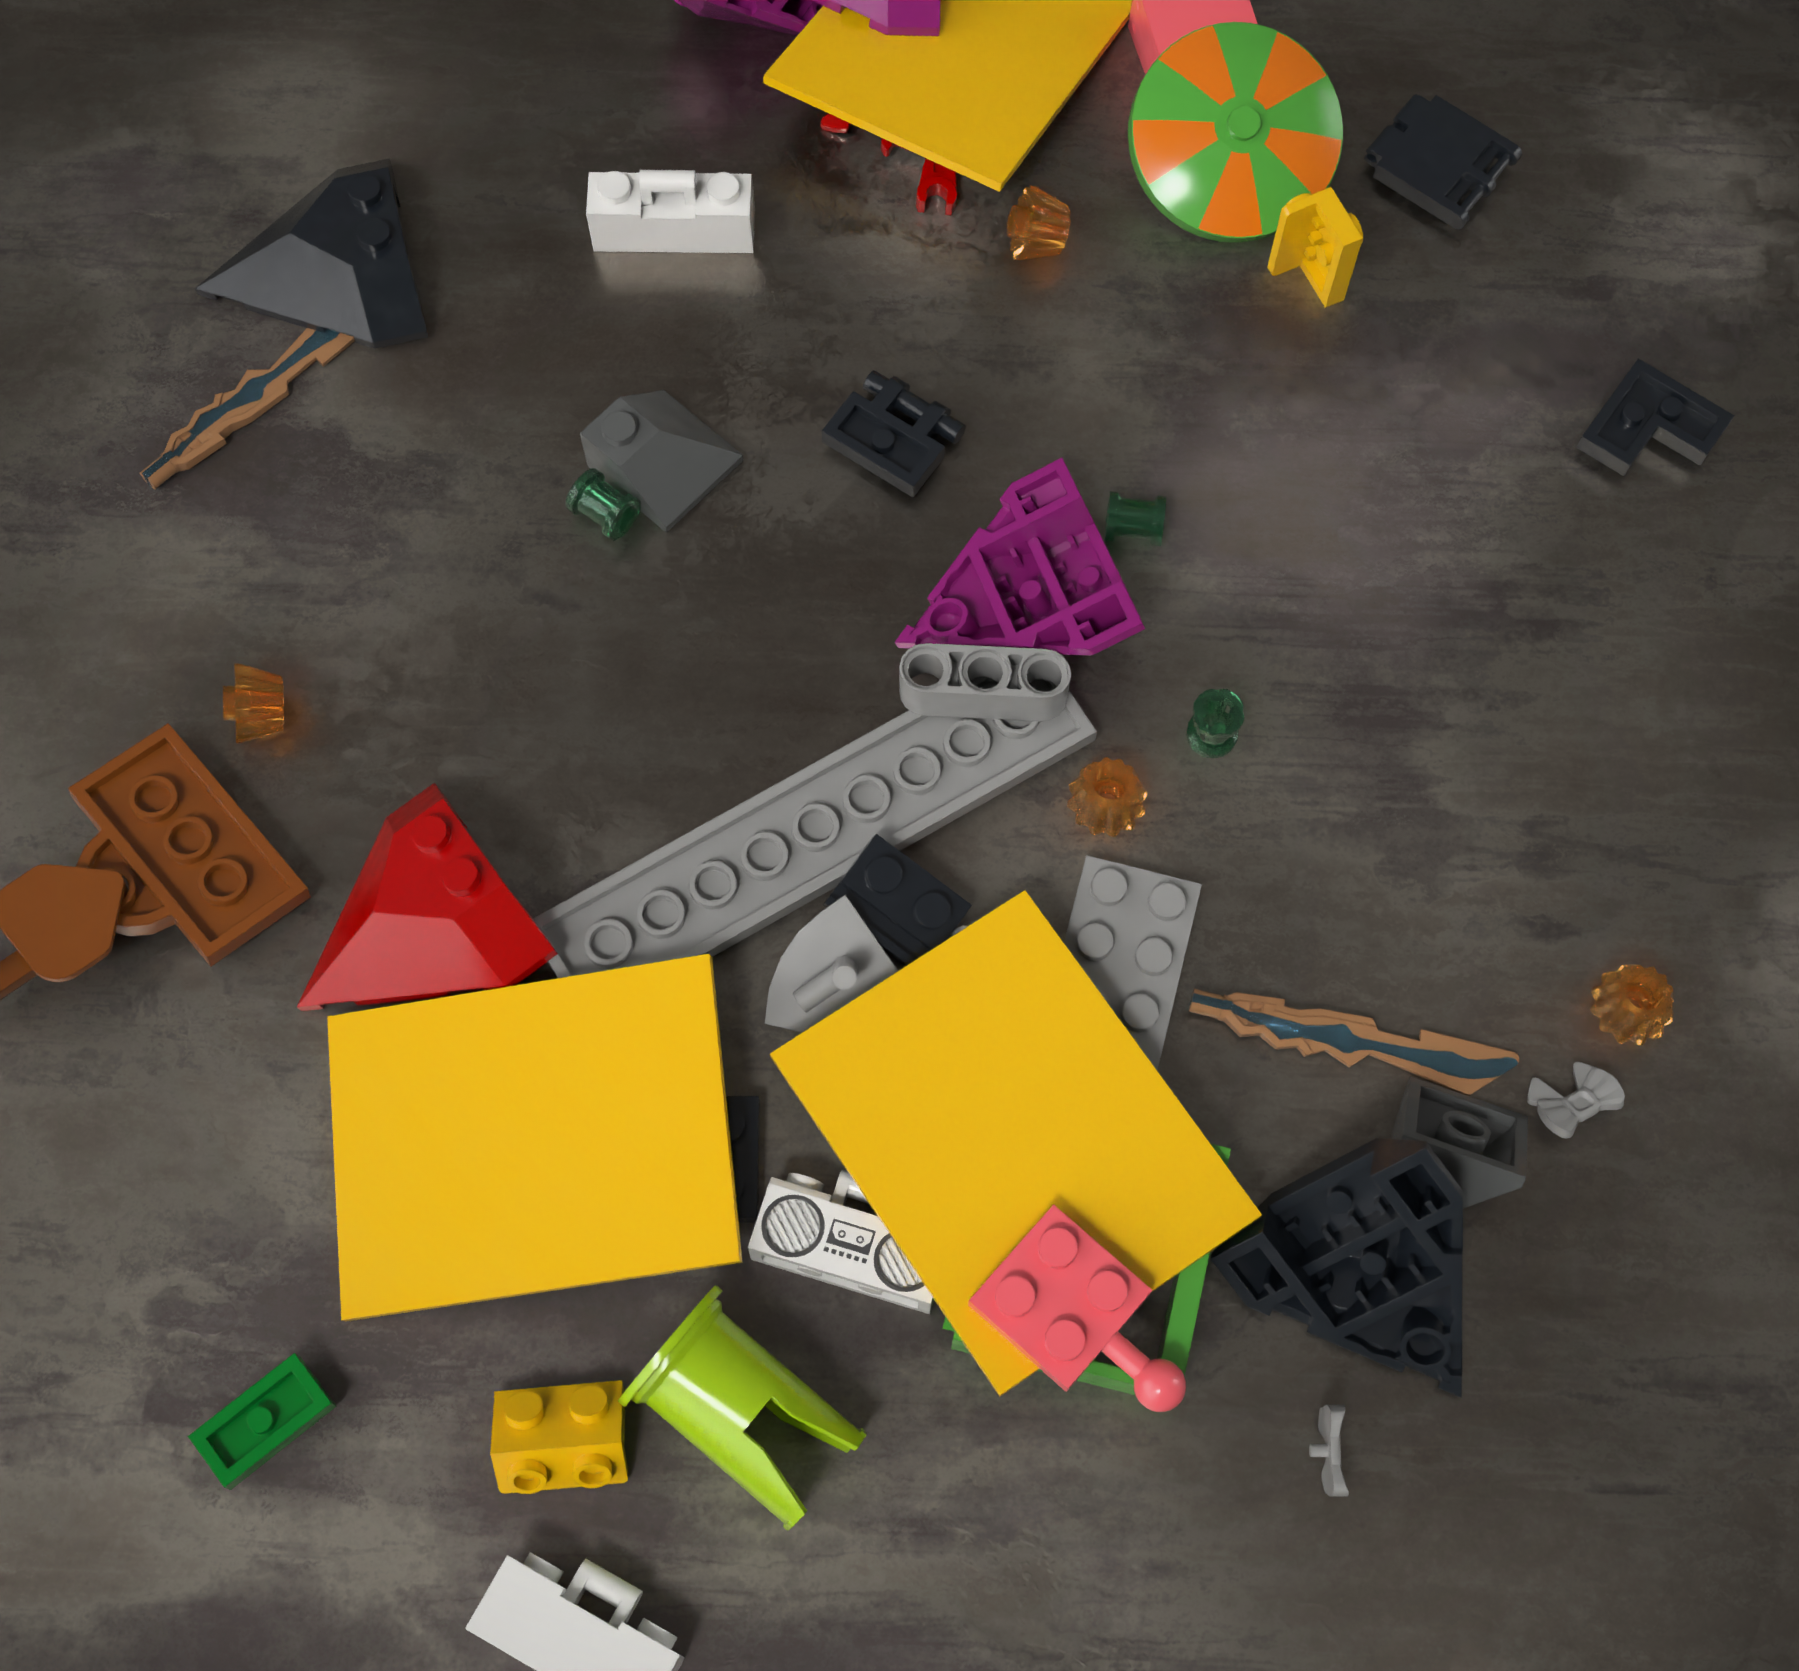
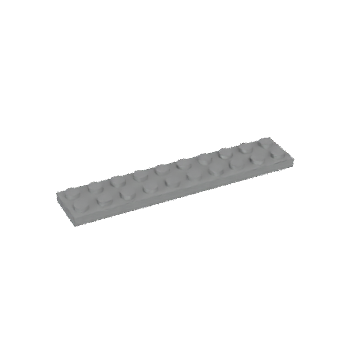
M986 676L976 677L971 680L973 685L982 689L992 688L998 684L995 680ZM1038 679L1029 683L1031 687L1042 692L1057 688L1055 684L1045 679ZM1070 691L1068 692L1064 710L1057 717L1046 721L924 716L908 710L533 918L558 953L548 963L556 977L563 978L703 954H710L713 957L834 889L875 834H878L901 851L1092 743L1096 739L1097 731Z

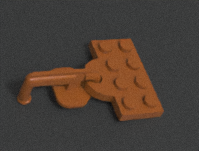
M167 723L68 788L72 799L99 830V833L85 845L76 867L51 864L37 865L0 890V930L17 950L0 961V1000L37 975L50 982H65L76 978L108 956L113 947L115 933L126 936L151 935L176 924L209 966L212 967L311 898L308 887L171 725Z

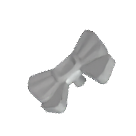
M1575 1062L1573 1064V1075L1577 1091L1563 1097L1542 1080L1535 1077L1530 1082L1527 1102L1529 1105L1537 1106L1539 1117L1548 1129L1561 1138L1567 1139L1574 1134L1579 1122H1583L1596 1115L1599 1110H1618L1624 1106V1091L1613 1075L1597 1067L1582 1062Z
M1343 1404L1320 1407L1318 1430L1324 1438L1325 1444H1309L1310 1457H1325L1321 1479L1325 1494H1328L1330 1497H1348L1349 1495L1341 1469L1340 1431L1345 1415V1405Z

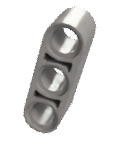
M925 643L908 649L902 656L899 665L900 699L911 712L924 716L1026 721L1051 720L1060 715L1066 706L1071 679L1070 665L1062 655L1056 651L1037 648ZM927 673L934 675L939 681L930 686H922L912 681V679L919 674ZM986 676L992 678L998 684L992 688L982 689L973 685L971 680L976 677ZM1045 679L1055 684L1057 688L1042 692L1031 687L1029 683L1034 680Z

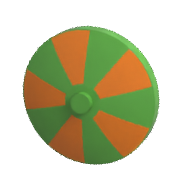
M1246 22L1218 23L1194 30L1171 44L1152 64L1141 81L1131 106L1128 122L1129 152L1134 171L1144 192L1156 208L1171 222L1196 236L1209 240L1235 243L1254 241L1276 233L1281 209L1291 199L1303 193H1310L1312 195L1328 188L1341 156L1343 144L1342 113L1338 97L1327 73L1314 56L1301 44L1289 36L1263 25Z

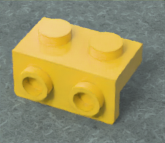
M1332 187L1312 195L1310 193L1300 194L1291 199L1281 209L1267 265L1272 276H1277L1300 266L1325 308L1345 299L1357 256L1363 242V232L1357 217L1352 213H1347Z
M623 1381L494 1391L490 1455L499 1491L504 1494H533L541 1490L574 1487L599 1488L608 1484L627 1482L628 1465L624 1449L625 1407L618 1402V1399L624 1393Z

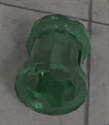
M591 468L579 476L572 485L566 498V508L574 515L584 514L602 527L603 535L616 541L628 532L637 519L641 509V501L631 494L623 495L605 482V476L597 468Z
M1109 491L1104 540L1113 541L1115 537L1150 540L1152 546L1160 547L1165 521L1166 496L1158 495L1153 501L1120 497L1118 492Z
M1208 689L1195 700L1192 709L1193 716L1188 722L1186 737L1193 751L1202 757L1212 759L1223 757L1230 753L1236 745L1239 729L1244 722V705L1235 693L1228 689ZM1227 706L1230 707L1229 713L1225 712ZM1202 734L1205 735L1204 741L1201 740Z

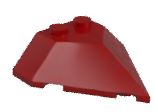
M434 782L386 817L297 1008L300 1011L324 1009V1004L354 1002L357 1006L448 997L451 991L480 988L490 990L515 986L558 953L528 911L505 884L467 831L465 823Z

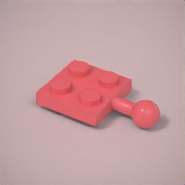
M1054 1204L968 1302V1305L1065 1392L1072 1387L1096 1357L1103 1352L1134 1380L1135 1395L1145 1408L1154 1412H1167L1177 1407L1185 1396V1376L1175 1363L1166 1359L1150 1360L1119 1332L1149 1297L1152 1289Z

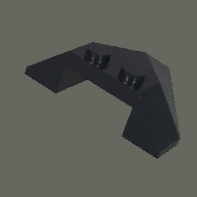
M390 158L337 169L195 288L200 296L213 300H218L219 296L243 303L246 310L322 333H326L327 329L353 336L356 343L374 349L428 337L420 295L410 266L398 208L401 206Z
M1376 1138L1271 1193L1257 1207L1262 1216L1212 1252V1262L1247 1307L1268 1316L1274 1310L1308 1325L1307 1332L1397 1371L1403 1372L1405 1366L1439 1380L1438 1388L1462 1398L1463 1190L1426 1141Z

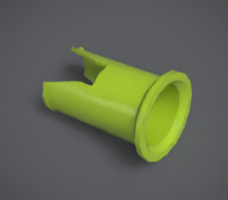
M715 1285L621 1395L618 1402L624 1407L631 1400L636 1404L646 1403L784 1523L783 1527L788 1531L805 1515L807 1509L765 1449L744 1430L762 1408L766 1406L782 1421L846 1453L850 1449L856 1451L866 1437L867 1432L862 1428L860 1430L857 1429L722 1312V1303L717 1299L722 1290Z

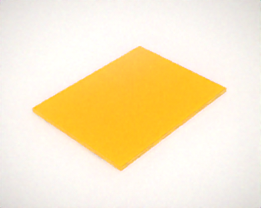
M940 0L939 36L885 35L870 28V18L845 8L841 13L822 6L767 70L763 77V83L1000 192L1127 23L1132 0Z
M1026 890L770 1053L771 1059L999 1397L1040 1369L968 1305V1302L1053 1204L1150 1287L1152 1292L1262 1216L1256 1205Z
M710 954L327 1016L341 1320L353 1321L743 1263L713 960Z

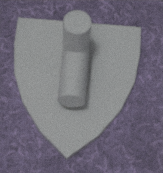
M846 895L823 909L801 928L780 957L768 991L765 1024L804 1032L898 972V969Z

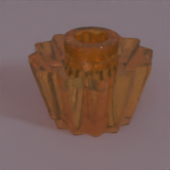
M1036 186L1025 187L1022 196L1018 199V204L1012 206L1007 221V236L1012 240L1010 251L1013 252V260L1018 261L1060 255L1062 249L1065 248L1071 224L1069 206Z
M234 663L235 686H223V721H236V743H244L283 731L284 696L282 676L240 663Z
M1105 757L1099 762H1092L1081 768L1079 777L1069 784L1072 796L1068 800L1067 806L1076 813L1075 823L1088 826L1092 835L1105 832L1110 837H1116L1121 830L1131 831L1135 828L1136 819L1144 816L1146 813L1143 801L1147 797V791L1139 781V775L1130 765H1124L1121 759L1112 761ZM1107 793L1113 795L1116 799H1106L1100 795Z
M1622 965L1617 971L1603 973L1601 985L1595 986L1591 990V994L1596 1001L1591 1007V1013L1600 1019V1030L1613 1033L1618 1043H1625L1631 1040L1636 1045L1642 1046L1648 1038L1660 1039L1663 1036L1664 1026L1673 1021V987L1667 984V976L1665 974H1658L1654 967ZM1629 998L1636 1001L1640 1008L1633 1005Z

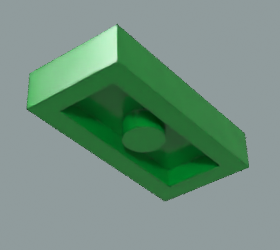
M294 1353L192 1432L188 1438L223 1487L232 1490L337 1406L302 1358Z

